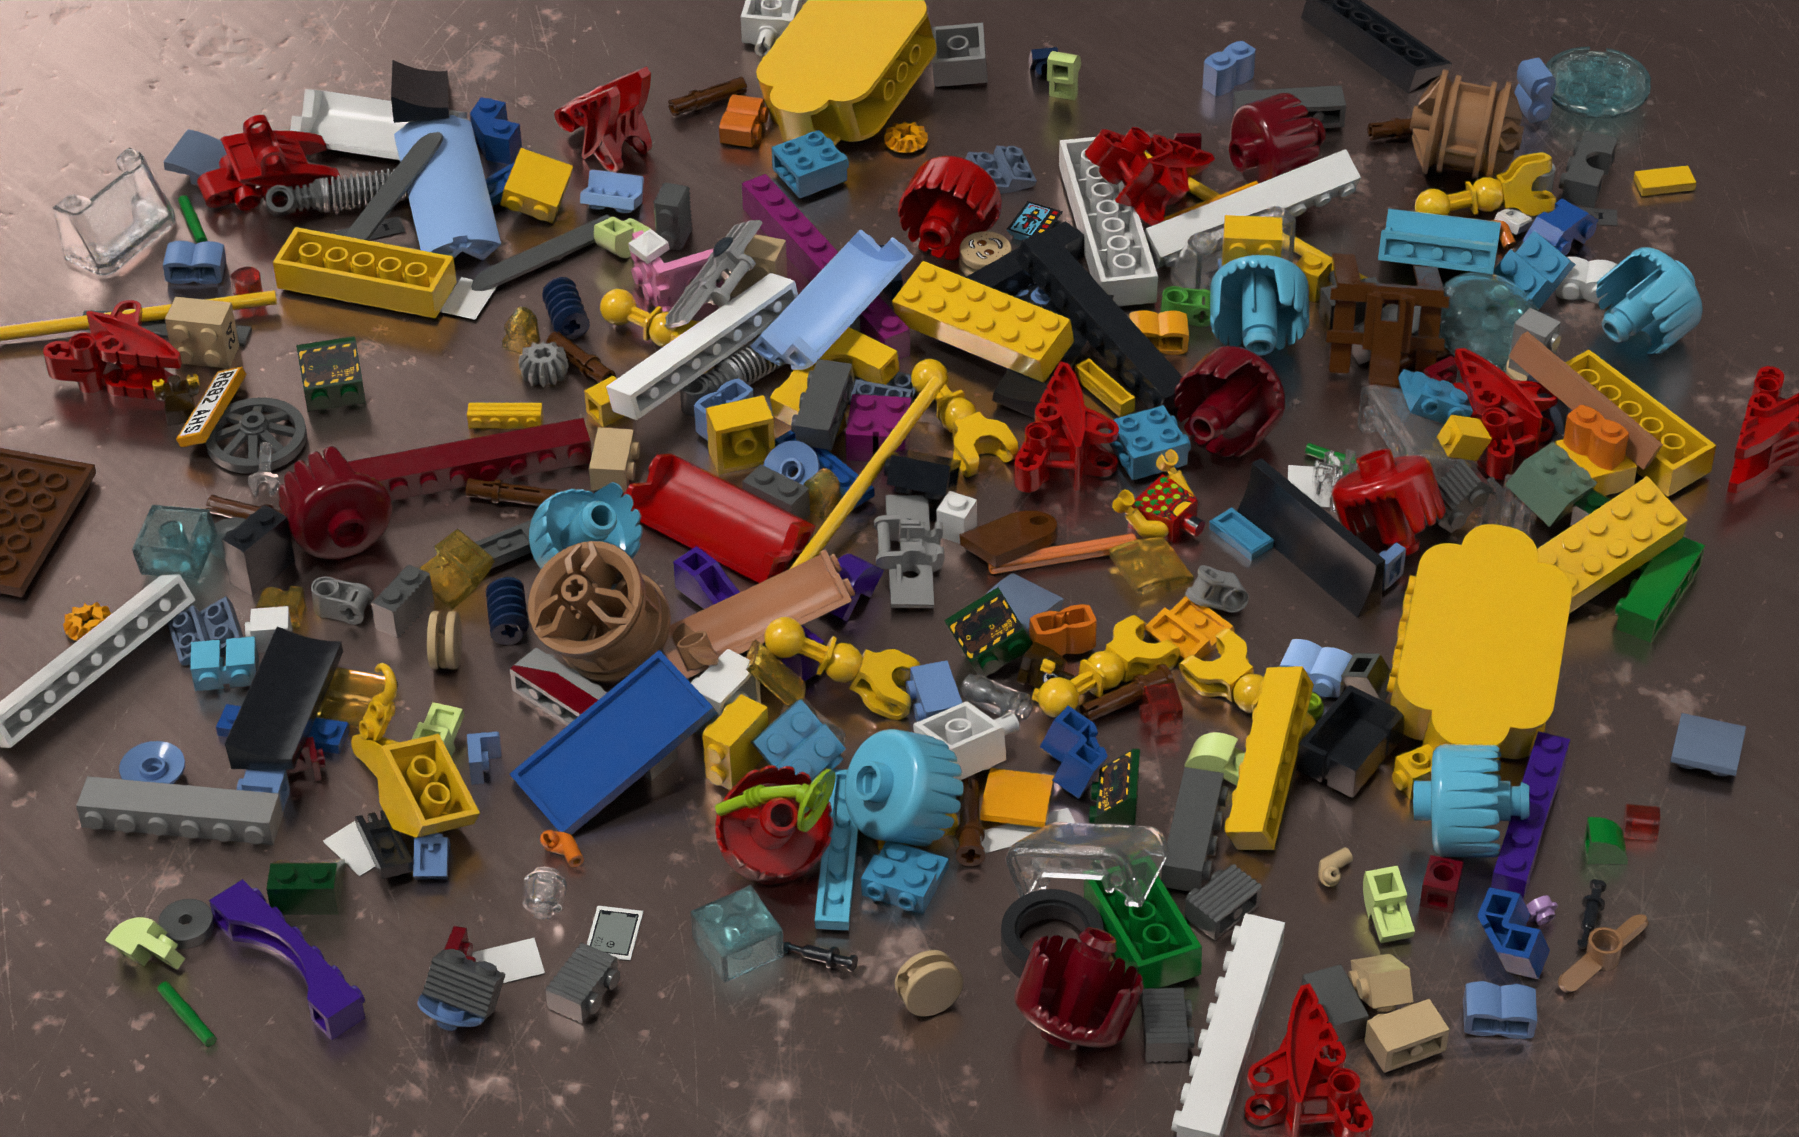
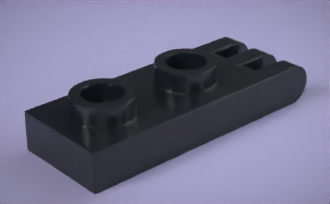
M383 810L380 811V820L375 812L368 813L369 822L367 823L363 815L355 816L357 829L381 879L413 872L414 861L399 831L392 828Z

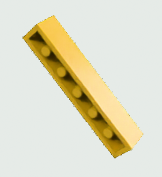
M1303 666L1267 667L1264 680L1260 682V696L1257 707L1253 710V724L1251 732L1246 738L1244 760L1239 765L1237 788L1232 793L1230 816L1225 821L1226 835L1237 850H1274L1314 686Z

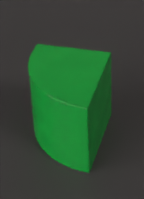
M1588 817L1584 834L1587 864H1628L1624 833L1621 827L1614 821L1606 818Z

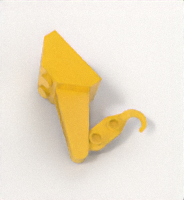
M385 663L377 664L375 672H383L385 689L382 693L375 695L372 701L369 702L363 720L359 723L360 734L352 737L351 746L354 754L377 777L379 803L392 828L418 838L475 824L480 812L439 734L403 742L382 737L391 718L395 715L393 700L397 693V681L389 665Z

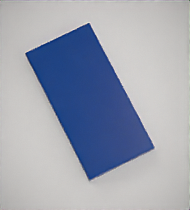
M658 650L514 769L510 776L559 832L572 835L713 718L717 712L673 663Z

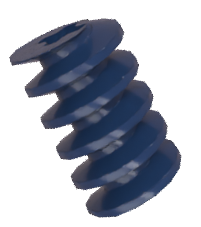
M558 277L548 282L543 288L542 300L545 303V308L554 331L560 332L567 339H576L583 336L588 331L590 322L584 310V305L581 302L579 292L576 289V284L567 277Z
M513 577L499 578L490 583L486 589L490 636L495 642L503 645L518 643L529 627L524 584Z

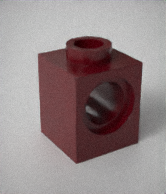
M1430 855L1422 884L1420 907L1453 914L1461 882L1463 862Z

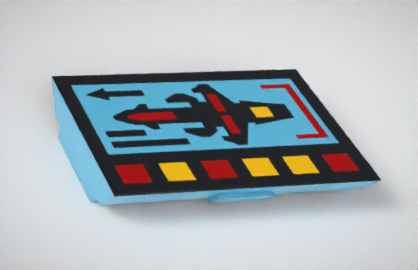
M1027 201L1006 230L1011 236H1014V239L1022 241L1048 229L1050 230L1063 211Z

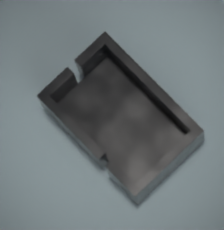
M1349 685L1299 743L1296 770L1320 782L1327 779L1328 786L1353 798L1382 764L1385 755L1388 756L1403 739L1404 715L1396 707Z

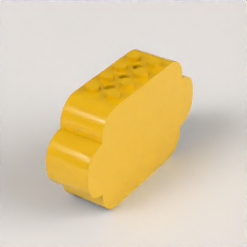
M808 0L789 23L782 35L776 40L772 48L762 58L756 70L766 107L769 109V117L774 123L778 124L783 142L820 130L827 138H830L834 146L840 140L862 141L877 134L936 54L937 45L933 37L925 1Z
M1496 524L1478 526L1465 536L1462 545L1442 543L1429 548L1419 561L1416 576H1409L1386 692L1392 693L1390 705L1396 707L1404 715L1403 734L1413 739L1422 740L1423 746L1429 744L1435 750L1436 747L1443 744L1497 745L1500 748L1498 751L1501 752V757L1520 759L1531 755L1538 731L1545 733L1546 722L1551 717L1555 703L1572 598V586L1569 578L1561 569L1553 564L1538 561L1537 547L1533 540L1524 532L1512 527Z

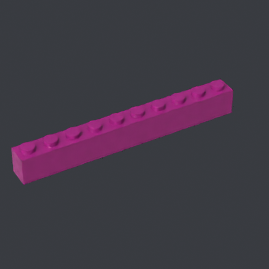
M766 174L742 183L743 210L753 220H760L763 223L760 228L768 237L786 240V257L811 282L836 256L838 251ZM878 295L858 316L860 318L861 333L897 350L898 360L910 356V329Z

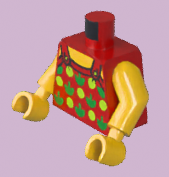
M1172 449L1165 453V457L1161 454L1156 460L1157 468L1161 471H1167L1168 476L1162 474L1136 499H1134L1133 494L1129 490L1124 489L1112 503L1114 511L1126 513L1125 518L1128 521V528L1137 531L1143 538H1157L1168 543L1176 541L1184 532L1198 537L1205 527V521L1197 517V498L1181 471L1176 470L1174 466L1178 462V455Z

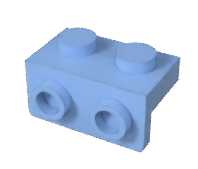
M592 169L589 171L588 187L580 193V203L589 204L588 207L591 209L600 210L605 209V207L615 208V211L619 213H631L632 210H635L642 204L644 177Z

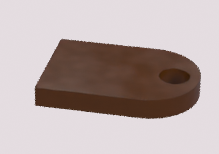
M1040 511L1011 513L959 534L960 545L993 566L999 567L1055 542L1058 537L1057 520L1052 515Z

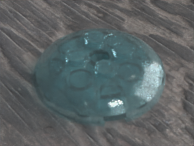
M1590 47L1572 48L1555 55L1545 65L1556 81L1555 90L1551 96L1552 102L1563 111L1580 118L1611 120L1624 117L1639 109L1646 102L1650 94L1651 77L1647 69L1633 57L1617 50L1606 48V52L1590 51Z
M1468 272L1453 277L1443 284L1444 295H1449L1450 298L1449 307L1442 308L1439 338H1445L1444 346L1454 356L1455 349L1465 348L1483 357L1503 372H1506V364L1510 358L1508 356L1511 351L1514 323L1529 308L1540 312L1538 307L1521 287L1499 275Z

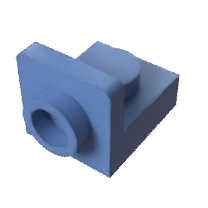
M1395 543L1387 551L1384 550L1379 554L1385 560L1383 591L1403 575L1406 548L1398 543Z
M497 731L467 734L471 785L484 784L483 770H490L489 759L502 756L500 733Z
M435 833L414 838L413 877L415 880L448 879L449 852L451 851L448 837Z

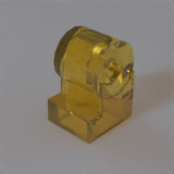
M517 307L504 324L506 335L502 339V348L522 354L523 348L531 347L532 342L538 344L540 336L536 315L526 307Z
M822 468L805 481L804 486L809 488L810 512L824 520L841 500V491L837 476L831 470Z
M290 586L289 591L267 587L262 591L256 608L289 606L292 627L299 628L307 610L303 587Z

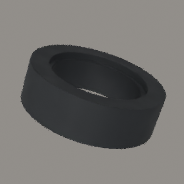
M1060 889L1038 890L1018 898L1006 910L1001 924V953L1006 966L1018 978L1021 977L1030 951L1021 943L1019 936L1031 923L1044 919H1058L1075 925L1081 932L1088 927L1104 931L1103 921L1098 910L1080 895Z

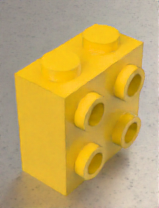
M520 148L504 187L500 205L512 211L533 216L538 220L553 223L570 182L573 166Z
M1563 439L1555 441L1557 446L1563 448L1568 456L1579 467L1587 470L1590 477L1597 482L1593 490L1604 495H1610L1625 491L1634 485L1637 466L1626 455L1625 460L1611 471L1598 467L1587 456L1573 452L1563 443Z
M740 694L732 704L730 703L724 708L722 714L713 724L707 725L702 734L706 778L713 784L721 785L731 790L744 775L752 771L763 759V756L753 746L751 741L769 726L768 707Z

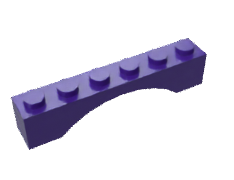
M697 546L673 561L675 588L703 609L740 593L719 563ZM801 625L804 629L805 637L824 645V640ZM765 643L755 647L801 683H804L817 673L819 662L800 653L789 658H781L773 655L767 649Z
M1538 731L1522 780L1523 783L1529 785V817L1521 820V816H1511V821H1509L1493 872L1491 888L1519 893L1523 900H1525L1546 820L1565 770L1570 739Z
M242 879L209 900L214 922L232 941L251 943L267 948L283 956L296 967L308 986L307 1000L311 1020L331 1040L365 1019L363 1008L365 998L360 989L355 985L350 986L345 981L339 968L335 965L330 966L325 961L321 951L315 945L311 947L296 926H289L285 922L281 911L277 907L271 908L258 888L252 889Z

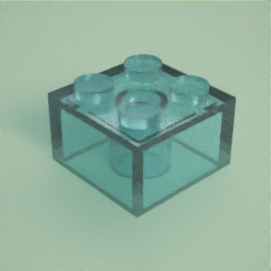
M152 505L132 548L141 575L161 576L180 574L182 578L199 579L218 536L210 510Z
M751 885L690 911L693 939L724 983L784 957L783 930Z

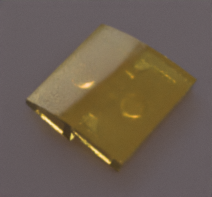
M458 528L434 546L437 555L419 568L430 573L433 595L451 610L457 607L476 589L495 562L491 555Z
M1165 538L1138 539L1109 549L1111 560L1138 596L1159 587H1163L1166 592H1170L1194 581V576Z
M755 639L746 656L750 660L746 670L789 708L797 700H803L806 691L805 681L778 657L773 655L761 642Z
M337 667L329 690L326 692L316 717L348 722L349 727L359 729V723L363 720L369 702L372 701L375 695L384 691L385 677Z

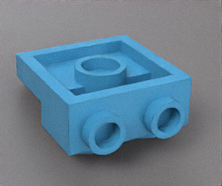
M1534 230L1516 252L1511 249L1495 267L1493 273L1498 276L1495 282L1506 291H1509L1511 288L1516 291L1513 297L1525 307L1532 304L1540 309L1576 264Z
M1403 369L1398 377L1410 413L1442 424L1446 423L1450 415L1470 417L1473 413L1467 394L1455 388L1448 381H1438L1429 378L1422 372L1417 371L1414 373Z
M802 699L797 700L751 741L769 765H775L777 769L783 766H791L795 769V775L799 772H805L811 777L812 781L825 767L831 770L843 760L840 754L846 750L828 726L818 720Z
M886 841L880 854L873 855L861 877L862 896L924 915L949 868V858L901 843Z

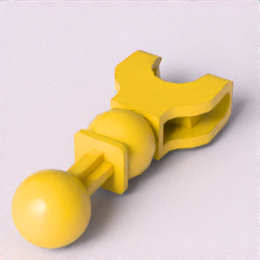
M1544 152L1519 156L1510 164L1505 172L1496 174V179L1482 177L1476 180L1473 185L1470 181L1465 182L1466 191L1446 195L1439 189H1427L1417 197L1415 212L1448 216L1450 211L1469 207L1473 214L1476 215L1478 210L1492 212L1498 209L1501 204L1505 209L1517 208L1529 216H1536L1544 211L1546 213L1551 212L1555 209L1556 197L1547 190L1532 191V183L1537 177L1551 171L1552 157Z
M624 289L608 291L600 302V312L608 323L618 326L629 322L643 327V339L648 341L651 338V341L659 347H664L700 322L690 320L688 324L666 328L664 326L666 324L665 317L669 312H663L661 306H657L651 313L638 308L633 295Z
M925 359L915 365L911 373V382L918 393L923 390L933 376L939 377L944 382L943 388L935 397L937 401L936 417L938 420H941L946 430L953 433V459L961 460L960 472L964 477L969 478L979 474L977 470L980 454L989 453L996 455L1004 463L1016 458L1019 452L1018 441L1009 427L1001 421L985 418L980 411L976 412L974 404L964 398L965 393L962 390L952 393L947 387V369L941 362L935 359Z
M1136 615L1129 616L1115 624L1113 640L1106 644L1104 651L1095 652L1087 660L1083 659L1080 661L1078 676L1071 680L1062 677L1047 680L1038 692L1039 706L1046 715L1056 718L1067 706L1075 710L1079 702V696L1087 691H1090L1096 697H1100L1103 695L1104 690L1115 688L1121 681L1126 683L1138 674L1143 676L1157 670V666L1162 663L1169 670H1172L1178 662L1180 648L1169 640L1155 644L1144 642L1146 622Z
M789 617L777 618L767 626L764 641L767 649L773 655L789 658L800 653L819 662L816 674L821 675L823 670H825L826 674L835 682L846 683L851 681L849 689L858 693L872 712L892 720H901L909 715L911 697L896 685L906 687V681H910V667L920 666L919 661L914 657L896 649H887L877 653L866 649L863 655H861L859 650L852 644L842 642L835 644L837 637L834 636L825 646L805 637L801 624Z
M1225 628L1215 635L1217 638L1216 647L1221 655L1220 658L1214 661H1203L1190 655L1179 663L1180 672L1186 683L1201 696L1225 697L1231 702L1235 701L1240 710L1253 713L1254 708L1258 704L1260 696L1259 686L1260 682L1264 680V676L1254 674L1253 666L1249 663L1247 657L1246 642L1233 631ZM1308 712L1301 740L1317 723Z

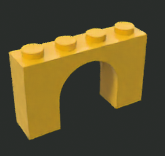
M850 327L819 358L821 360L850 363L853 367L854 376L868 382L887 385L900 371L897 350ZM816 363L807 369L793 370L789 378L773 391L770 396L773 417L791 426L793 416L798 415L800 410V396L802 392L806 393L808 388L807 378L809 371H814ZM845 413L837 436L847 427Z

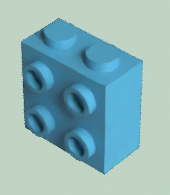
M820 130L771 147L772 169L799 199L847 181V168H849L847 156L841 153L834 146L833 141L827 138Z
M1164 405L1113 419L1118 424L1119 436L1116 441L1109 443L1132 480L1164 472L1157 468L1156 460L1161 454L1165 457V453L1169 449L1174 450L1178 455V462L1174 465L1175 468L1187 465L1188 452L1191 450L1190 440L1186 434H1182L1178 428L1176 418L1173 415L1170 416Z

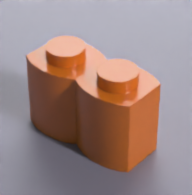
M735 94L730 97L727 109L719 125L720 143L753 147L755 140H760L762 124L767 122L769 109L765 107L764 98Z
M1579 405L1567 415L1563 443L1573 452L1587 456L1598 467L1612 471L1625 460L1629 432L1619 423L1604 419L1597 410L1585 405Z
M1086 604L1069 606L1060 612H1041L1030 618L1029 637L1033 643L1037 642L1049 647L1061 657L1066 653H1085L1096 647L1097 620L1090 605Z

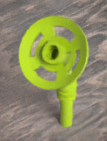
M826 769L810 785L804 783L803 785L793 784L765 787L760 784L744 790L743 795L716 804L715 811L719 816H723L746 807L753 809L778 797L796 798V802L800 803L797 826L799 830L807 832L816 824L824 812L834 789L836 775L833 770ZM810 809H812L809 815L804 819V814L807 813Z

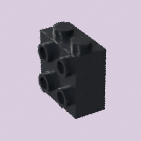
M902 449L892 454L891 459L887 458L885 462L884 476L888 477L886 485L895 486L894 491L912 494V491L924 492V497L942 499V496H946L949 491L957 490L961 460Z
M265 504L221 539L230 584L251 596L255 595L295 561L287 517Z

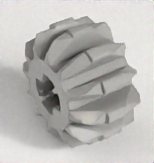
M544 340L541 344L532 342L531 347L523 348L522 355L519 356L518 360L523 380L530 382L531 386L541 384L543 388L546 384L555 386L556 381L564 380L565 373L568 372L567 368L569 367L564 348L557 347L555 342L546 344Z

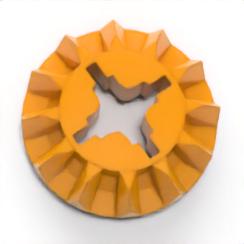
M905 121L903 124L893 123L892 127L886 128L884 135L886 146L900 153L918 151L927 144L928 133L925 132L924 126H917L916 122L911 124Z
M98 601L93 605H87L84 602L83 607H72V612L65 614L64 631L69 638L78 641L112 613L108 606L101 607ZM93 617L94 620H89L87 623L83 625V621H87L89 618Z

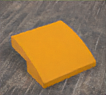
M1187 596L1171 610L1164 607L1145 626L1144 630L1158 642L1169 640L1180 648L1179 658L1182 660L1190 655L1201 659L1217 648V638L1215 635L1223 629L1227 628L1235 633L1233 625L1210 608L1193 603Z
M990 768L981 805L980 820L1045 828L1049 815L1050 799L1054 789V781L1052 779L1055 775Z

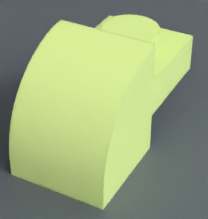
M1051 51L1047 59L1049 96L1069 100L1076 99L1078 95V72L1081 67L1079 55Z
M613 216L594 225V239L600 247L621 258H629L631 254L628 243L632 241V233L641 230L645 233L651 228L632 218L621 221Z
M432 702L424 723H418L412 739L439 734L452 757L456 749L454 740L465 716L463 709Z
M1207 733L1196 740L1184 766L1224 773V779L1237 786L1239 765L1244 760L1245 752L1235 747L1238 738L1225 733Z
M1398 865L1365 871L1363 878L1365 907L1368 919H1373L1380 943L1412 938L1415 930L1405 902L1407 892Z
M136 917L128 919L115 927L105 940L119 953L142 966H145L151 956H154L178 970L185 960L175 950L178 944L166 937L167 932L149 918Z

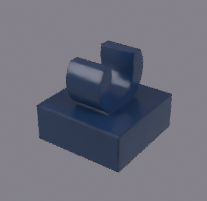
M1057 47L1031 50L1028 59L1030 70L1035 69L1037 79L1041 78V69L1047 68V59L1051 51L1058 52Z

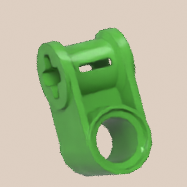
M1179 286L1167 287L1162 293L1160 313L1164 311H1181L1187 314L1188 325L1198 327L1210 326V290L1182 288ZM1203 297H1205V305H1202ZM1201 311L1204 312L1203 319H1200Z

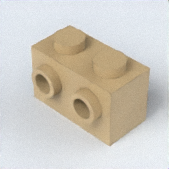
M598 427L589 466L591 490L598 491L609 483L615 482L625 492L628 488L629 480H634L635 462L633 461L638 460L640 454V443L635 442L634 429Z
M1392 954L1351 960L1352 971H1348L1347 976L1358 997L1370 1007L1375 1008L1379 1012L1395 1010L1398 1004L1413 1002L1410 968Z
M1426 999L1418 1003H1409L1403 1008L1387 1014H1378L1372 1019L1367 1020L1364 1042L1385 1073L1446 1051L1450 1029L1431 1000Z

